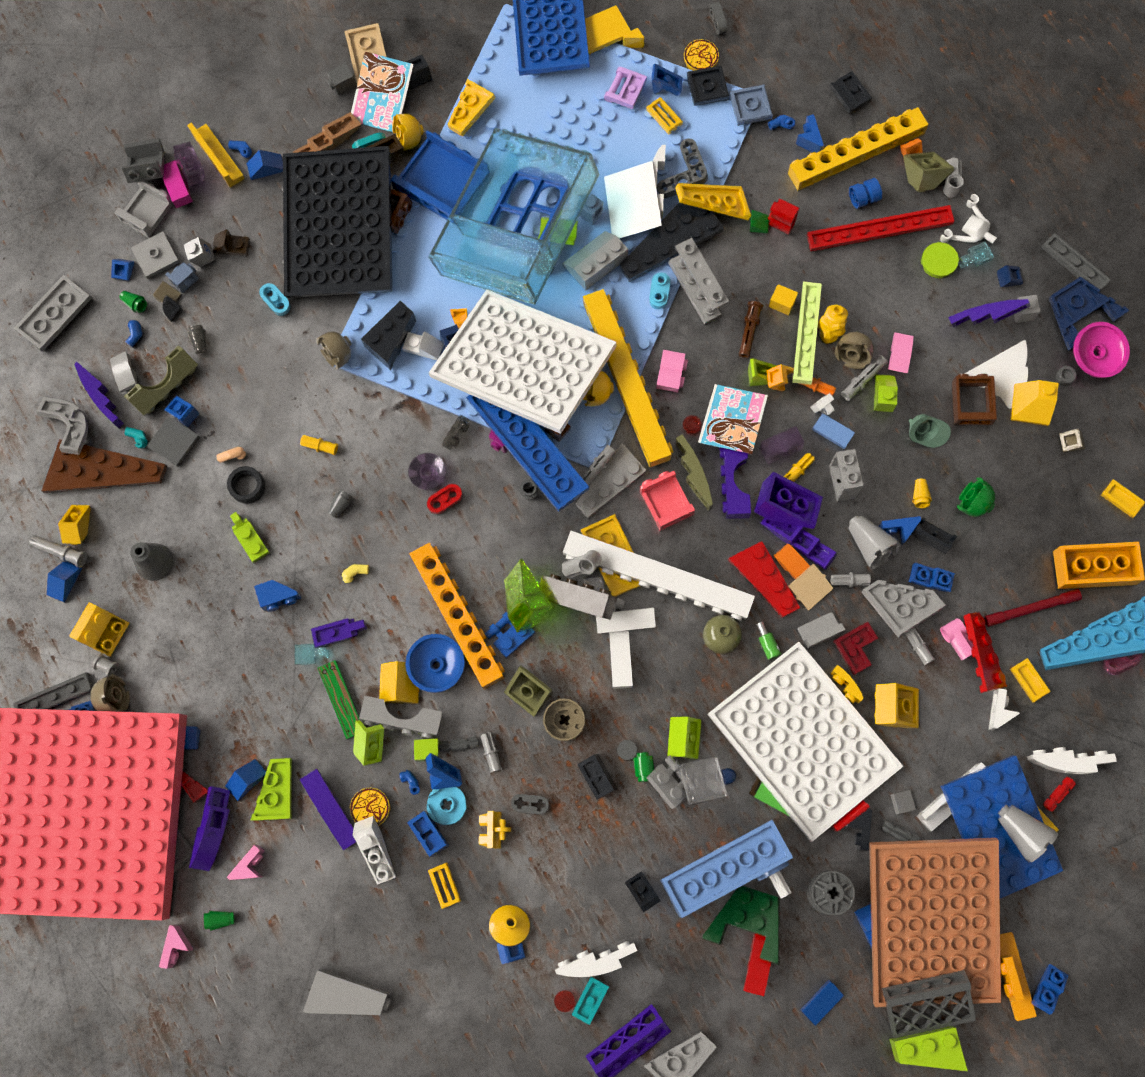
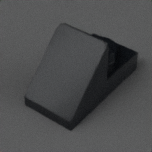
M867 809L844 827L859 830V833L855 834L854 845H857V850L869 851L872 809Z
M642 871L624 882L643 913L660 902L659 897Z

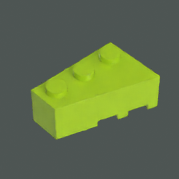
M954 1026L889 1039L894 1059L900 1064L968 1071L958 1033Z

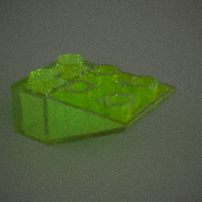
M520 559L504 580L507 615L517 633L535 627L551 608L548 598L541 590L523 559Z

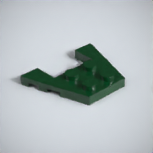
M745 886L738 887L702 938L721 945L728 925L766 937L760 959L779 965L780 899Z

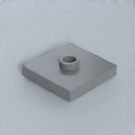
M164 232L131 247L147 279L180 263Z

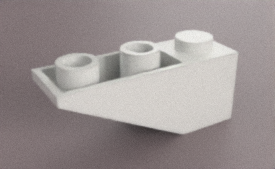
M374 816L356 822L353 836L377 885L396 878L382 833Z

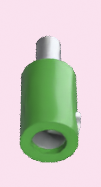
M763 622L756 624L761 634V637L758 639L767 659L770 660L780 656L781 652L773 634L767 632Z

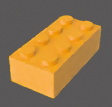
M1139 542L1059 546L1053 551L1058 589L1137 585L1145 580Z

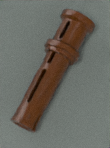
M749 301L747 303V316L744 317L745 329L738 354L742 358H750L756 326L760 324V311L764 305L757 301Z

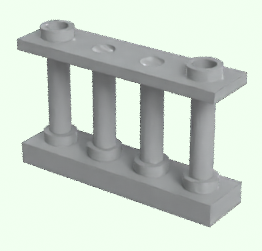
M690 238L675 246L679 255L670 259L668 263L705 325L721 316L718 308L729 303V300L695 242Z

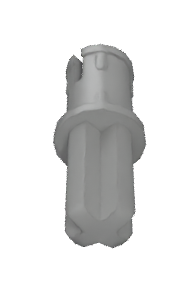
M849 572L848 575H831L830 581L832 585H849L852 588L853 586H869L871 577L870 574H853Z
M915 628L905 633L913 646L912 650L916 651L924 666L935 660L926 646L927 642L922 640Z
M492 733L482 734L481 740L485 751L483 755L487 758L490 773L502 770L497 753L499 750H496Z

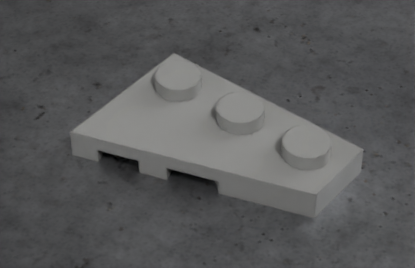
M700 1031L646 1063L644 1067L655 1077H692L717 1046Z

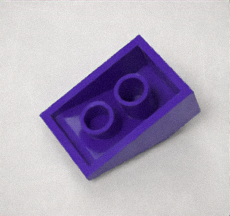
M772 472L762 483L754 512L771 521L814 529L823 497Z

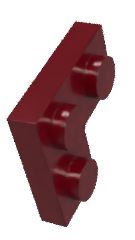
M869 622L833 641L853 675L872 665L862 650L863 647L878 639Z

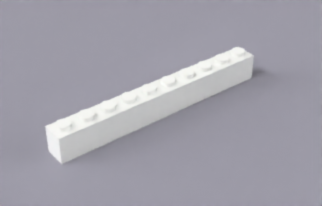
M570 531L563 550V555L566 556L565 559L567 560L585 555L590 550H595L602 557V562L598 567L602 568L603 573L613 575V573L619 574L621 579L631 582L632 579L639 581L638 585L649 588L652 586L657 588L659 593L668 595V592L675 594V598L686 602L689 599L694 601L693 604L698 607L705 608V606H708L715 613L721 615L724 612L731 614L730 617L737 621L746 620L754 595Z

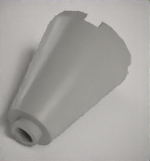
M855 516L849 521L848 529L870 568L876 569L889 561L887 557L891 553L895 555L900 549L901 544L896 538L866 517Z
M1005 805L998 812L1000 815L998 818L999 822L1029 863L1038 859L1047 850L1046 847L1049 843L1053 844L1058 837V833L1054 829L1014 805L1009 807Z

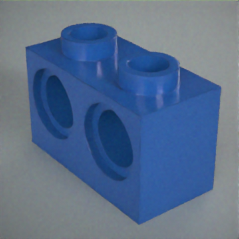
M423 811L407 822L429 857H434L449 846L426 811Z

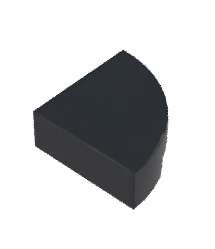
M166 295L162 302V310L165 317L171 321L182 306Z

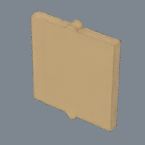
M812 564L789 585V588L797 596L796 599L800 600L807 610H810L833 589L825 578L826 575L822 574L815 564Z

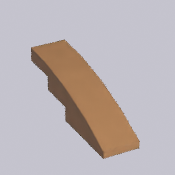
M350 112L323 126L321 133L307 139V144L293 151V153L334 150L356 132L362 124Z

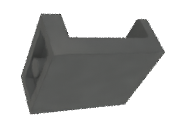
M160 138L124 144V150L128 158L127 166H123L122 170L128 183L163 177L165 151Z

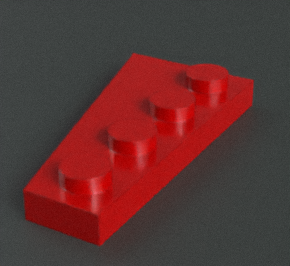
M763 541L728 558V561L739 570L757 592H760L782 618L800 609Z

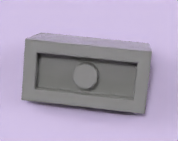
M830 612L798 627L797 630L806 648L809 649L843 633L845 628L842 623L838 624L834 614Z

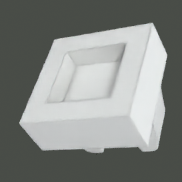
M829 393L810 408L814 413L820 411L825 415H830L835 411L830 403L834 398Z

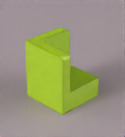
M414 740V760L425 761L430 753L439 757L438 745L440 740Z

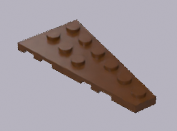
M59 439L41 491L43 493H51V491L65 492L68 490L101 489L112 486L126 487L127 485L161 484L167 465L83 445L80 455L64 453L59 449L62 439Z

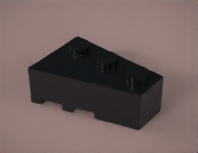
M399 301L361 338L364 347L390 371L397 355L401 352V347L408 332H411L416 323L413 311L403 302Z

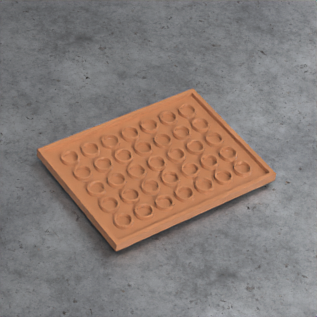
M997 838L869 842L874 1006L886 1007L882 988L962 970L965 971L971 984L970 991L973 1004L1001 1003L999 840ZM965 991L957 992L954 997L961 1000L965 995ZM935 997L933 1001L940 1005L945 997ZM950 1000L947 1005L957 1004V1003H955V1002H953L952 1000ZM924 1001L914 1002L912 1006H922Z

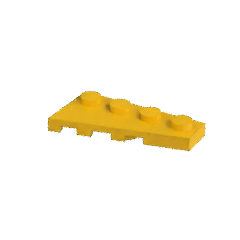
M678 183L675 187L680 203L744 220H749L751 217L742 186Z

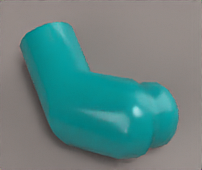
M126 427L125 436L134 438L137 448H145L148 440L144 431Z

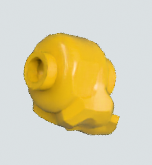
M837 304L828 306L825 314L818 321L819 334L824 343H832L846 332L845 326L848 311L843 306Z

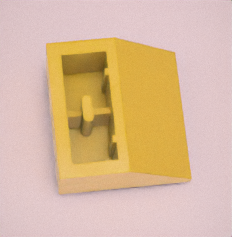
M89 602L72 630L70 637L111 657L129 622Z

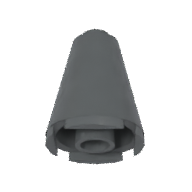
M140 542L131 548L130 555L136 571L144 579L156 581L170 573L173 567V556L166 546L158 543Z

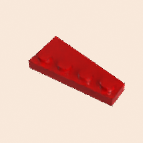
M980 612L964 615L968 639L974 645L971 650L972 657L976 658L978 668L975 669L976 675L981 677L982 685L979 686L980 693L1007 687L1006 677L999 666V658L994 652L992 639L987 633L983 616H981Z

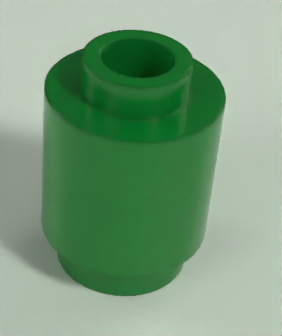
M648 752L637 753V757L633 758L635 777L638 778V782H648V775L655 769L653 756H649Z

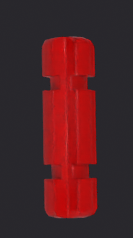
M1065 777L1062 780V785L1059 784L1049 796L1050 799L1047 798L1043 803L1045 809L1053 812L1057 808L1056 804H1060L1068 795V790H1072L1076 785L1072 778Z

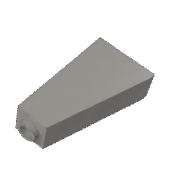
M321 969L317 970L303 1012L382 1015L390 1007V993Z

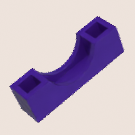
M720 447V458H723L720 473L721 476H724L721 492L722 495H725V502H722V511L726 513V519L750 518V495L742 492L734 482V472L740 466L746 464L748 453Z

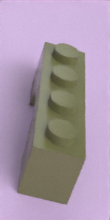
M177 346L165 357L167 373L160 383L154 386L136 384L124 396L143 416L146 413H151L159 401L165 400L173 388L179 387L182 380L196 370L195 367L198 364L180 346Z

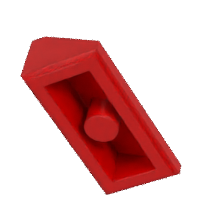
M862 800L834 823L831 828L834 832L840 831L869 809L870 806Z

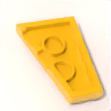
M469 79L466 80V87L461 92L460 101L457 107L454 108L448 122L449 129L462 137L495 100V95Z

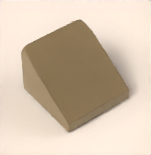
M162 281L153 296L160 303L163 302L166 295L177 302L182 294Z
M1075 429L1059 434L1063 452L1085 449L1081 430Z

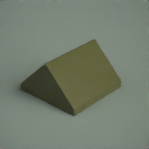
M521 665L504 693L534 717L552 696L553 691Z

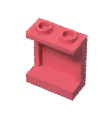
M665 471L659 475V478L655 480L648 479L640 486V493L660 531L694 515L695 509L692 503L690 504L676 478L675 471Z

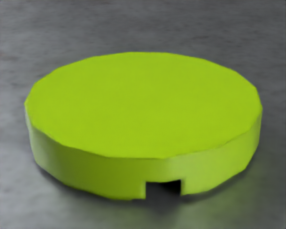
M942 242L927 246L921 257L923 270L931 277L939 279L952 275L959 262L956 250L949 244Z

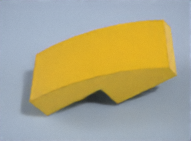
M837 665L830 673L833 676L832 679L840 685H846L842 693L845 694L848 701L860 703L863 700V696L857 684L845 670Z

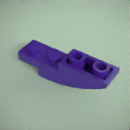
M213 786L208 788L201 826L197 827L189 868L210 871L217 855L229 814L227 804L230 790Z

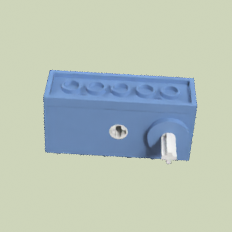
M771 820L660 879L678 916L683 918L755 878L761 881L769 877L780 898L786 897L791 894V891L780 870L789 865L788 860L793 857L776 825Z

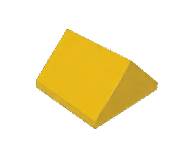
M395 661L381 664L379 699H384L385 703L419 704V688L410 680L406 671V662Z

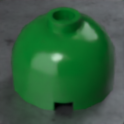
M976 478L978 481L975 483L970 482L959 496V500L962 501L960 506L957 504V508L966 515L979 517L987 512H991L995 507V491L982 478Z

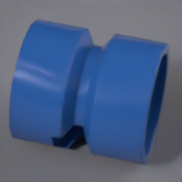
M872 178L864 181L863 184L858 183L850 186L849 197L853 206L858 209L866 206L868 202L872 204L882 200V189L878 180Z

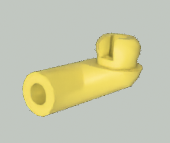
M353 564L342 573L343 581L351 583L353 576L356 574H369V565Z

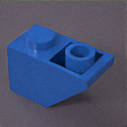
M274 580L254 586L260 608L264 611L272 612L279 609V606L284 604L292 605L297 603L298 599H301V595L297 591Z

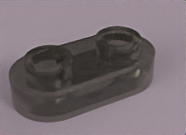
M463 415L457 418L443 441V447L451 450L458 446L461 434L466 433L470 426V423H468L469 418Z

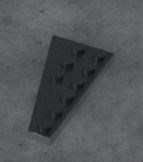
M679 202L661 221V226L655 227L620 264V269L628 282H631L678 256L679 253L675 248L676 245L692 238L697 246L723 232L724 228L713 211Z

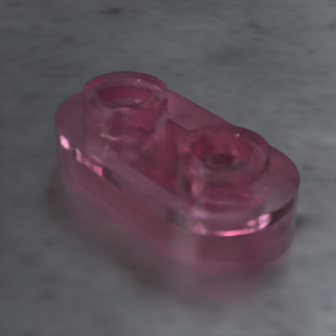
M1142 653L1129 655L1134 659L1124 656L1104 660L1103 668L1108 674H1121L1137 666L1141 662Z

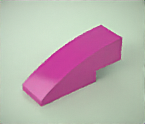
M176 160L164 164V175L162 178L175 207L179 208L193 202Z

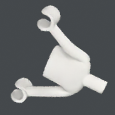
M976 194L971 195V200H968L966 203L967 207L972 208L975 215L972 214L962 228V231L969 236L953 235L950 229H946L944 234L948 237L941 235L940 241L942 243H948L950 240L975 243L984 238L993 244L997 237L988 232L990 222L977 207L979 197Z

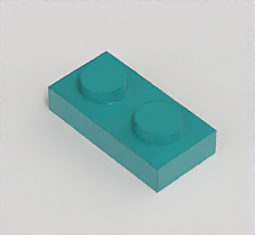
M591 976L571 1015L590 1025L609 986Z

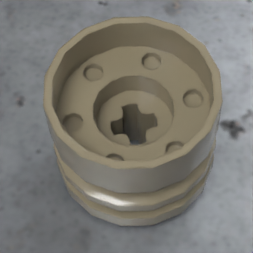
M558 699L546 708L543 715V724L546 732L551 737L560 741H570L577 738L583 732L585 714L575 701ZM563 715L565 717H570V719L568 720L569 724L567 726L565 724H560V721L562 720L561 716Z

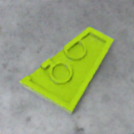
M291 758L270 759L263 780V786L256 801V808L254 814L252 813L250 821L292 819Z

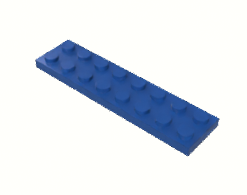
M469 395L466 397L467 401L558 512L589 490L587 483L537 423L475 396Z

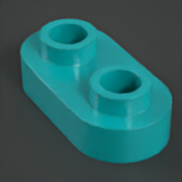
M382 132L372 134L355 141L352 149L365 148L386 138V136Z

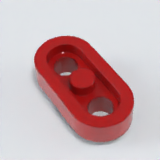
M449 484L430 496L427 500L429 511L433 514H441L460 502L463 496L461 488L456 484ZM453 492L456 493L454 498L450 497V494ZM435 503H440V507L435 508Z

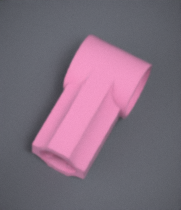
M956 618L940 628L942 636L948 643H951L961 661L972 655L971 650L974 645L968 639L966 627L960 619Z

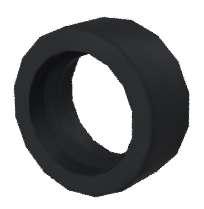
M242 466L233 470L229 475L227 489L230 495L238 502L244 504L254 503L264 494L265 481L262 475L253 467ZM244 475H252L257 481L256 489L248 495H240L235 489L236 482Z

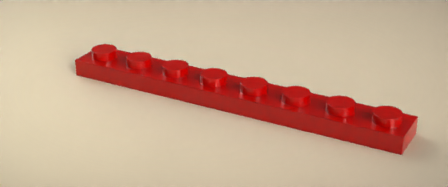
M947 205L807 232V239L810 251L812 252L953 225L955 220L951 206Z

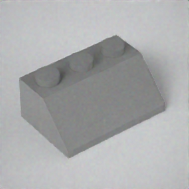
M604 231L562 264L586 291L628 257V248L616 235Z

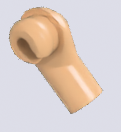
M235 447L217 454V460L220 463L236 457L242 460L245 458L246 452L243 451L244 448Z

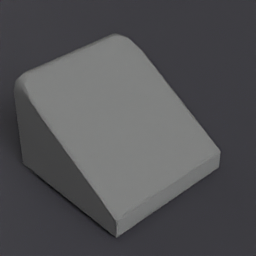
M910 790L890 795L896 815L916 810Z

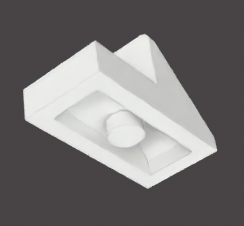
M408 332L402 349L404 352L438 360L443 344L442 341L427 332H423L422 336Z
M999 688L994 691L988 730H995L1020 714L1019 712L1005 710L1009 702V696H1006L1007 690Z

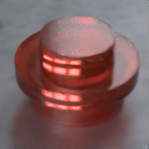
M694 415L687 416L683 421V429L689 434H695L701 429V420Z
M563 990L557 993L554 1003L559 1011L568 1012L574 1007L575 998L570 991Z

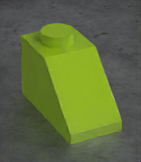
M875 375L874 411H894L897 406L898 392L895 376Z

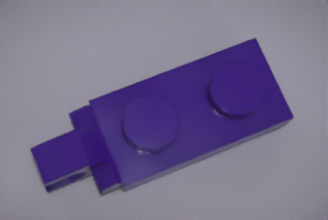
M346 618L311 628L315 648L352 639L358 636L357 632L366 630L367 626L364 620L355 622L354 619Z

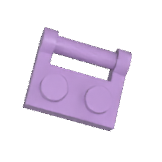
M618 67L616 77L609 91L605 93L604 99L607 102H615L633 109L647 81V76L624 67ZM626 77L627 79L619 95L615 94L622 78Z

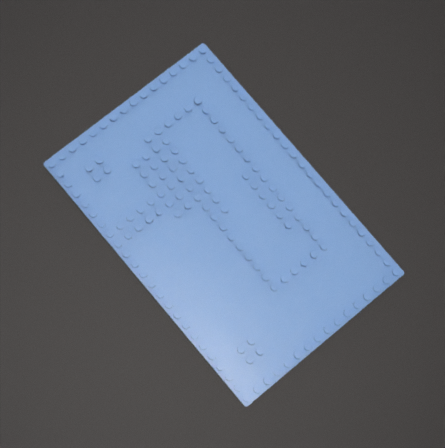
M509 4L503 5L467 78L495 95V100L462 137L448 127V122L454 108L457 107L460 101L458 97L440 133L443 140L451 141L457 148L468 151L476 159H482L487 165L488 174L453 223L410 199L413 202L412 209L407 214L403 227L400 228L398 234L392 232V292L361 293L341 334L343 337L347 336L351 341V357L339 369L490 428L467 401L466 397L470 394L429 376V371L437 360L404 352L402 345L401 352L397 355L390 371L364 347L361 338L401 301L413 311L416 318V323L410 333L422 336L423 332H427L441 341L439 331L455 325L450 309L467 308L469 315L486 289L595 333L583 305V296L604 289L605 294L610 295L612 305L610 306L612 311L616 310L619 318L617 323L619 327L622 326L626 336L624 340L631 346L632 353L630 355L632 359H636L639 366L637 372L641 376L681 285L669 263L666 262L631 282H628L619 265L586 291L562 263L604 231L612 234L605 176L650 161L653 162L661 145H666L665 169L657 170V184L661 180L687 171L688 168L682 156L680 144L683 140L689 138L696 142L706 167L708 180L705 185H724L751 123L737 126L730 96L729 100L694 106L687 79V72L693 70L618 43L589 54L590 68L519 76L514 9ZM653 64H657L683 77L681 94L676 96L664 89L654 94L651 81ZM618 67H624L647 76V81L633 109L615 102H607L604 99L605 93L609 91L616 77ZM626 77L622 78L615 94L619 95L627 79ZM726 83L728 94L730 91L743 89ZM659 97L683 121V125L678 126L675 131L672 130L669 135L646 110V107ZM657 104V105L660 107V109L667 114V116L669 117V119H670L673 123H675V121H674V120L669 116V114L660 106V104ZM690 146L686 147L689 154L692 153ZM692 159L689 164L695 165L699 160ZM525 168H537L545 174L554 173L563 176L570 186L569 208L567 211L562 212L559 219L578 221L577 239L574 245L549 242V248L546 253L549 254V261L554 263L553 267L555 269L552 274L544 271L539 276L534 273L533 265L539 254L485 239L479 235L481 226L488 222L502 194L501 187L507 184L515 171ZM696 171L699 178L702 177L700 171ZM682 179L678 183H687V180ZM530 180L518 182L514 186L507 204L524 208L534 191L533 182ZM555 187L544 189L536 203L554 208L560 198L559 189ZM591 194L603 201L604 212L593 225L578 215L581 210L580 205L582 201ZM678 195L664 198L663 219L679 203ZM503 211L494 228L509 233L513 232L520 216ZM532 211L520 236L538 240L541 218H550V215ZM654 228L620 238L628 248V256ZM657 273H666L670 277L667 305L662 309H654L649 303L652 278ZM659 279L658 282L663 283L664 280ZM660 296L655 297L657 300L662 299ZM607 362L602 371L613 382L614 391L604 404L600 406H585L584 404L587 401L582 400L568 422L571 426L570 431L560 442L546 433L544 426L538 424L566 459L588 468L594 462L593 459L600 455L606 445H611L626 410Z

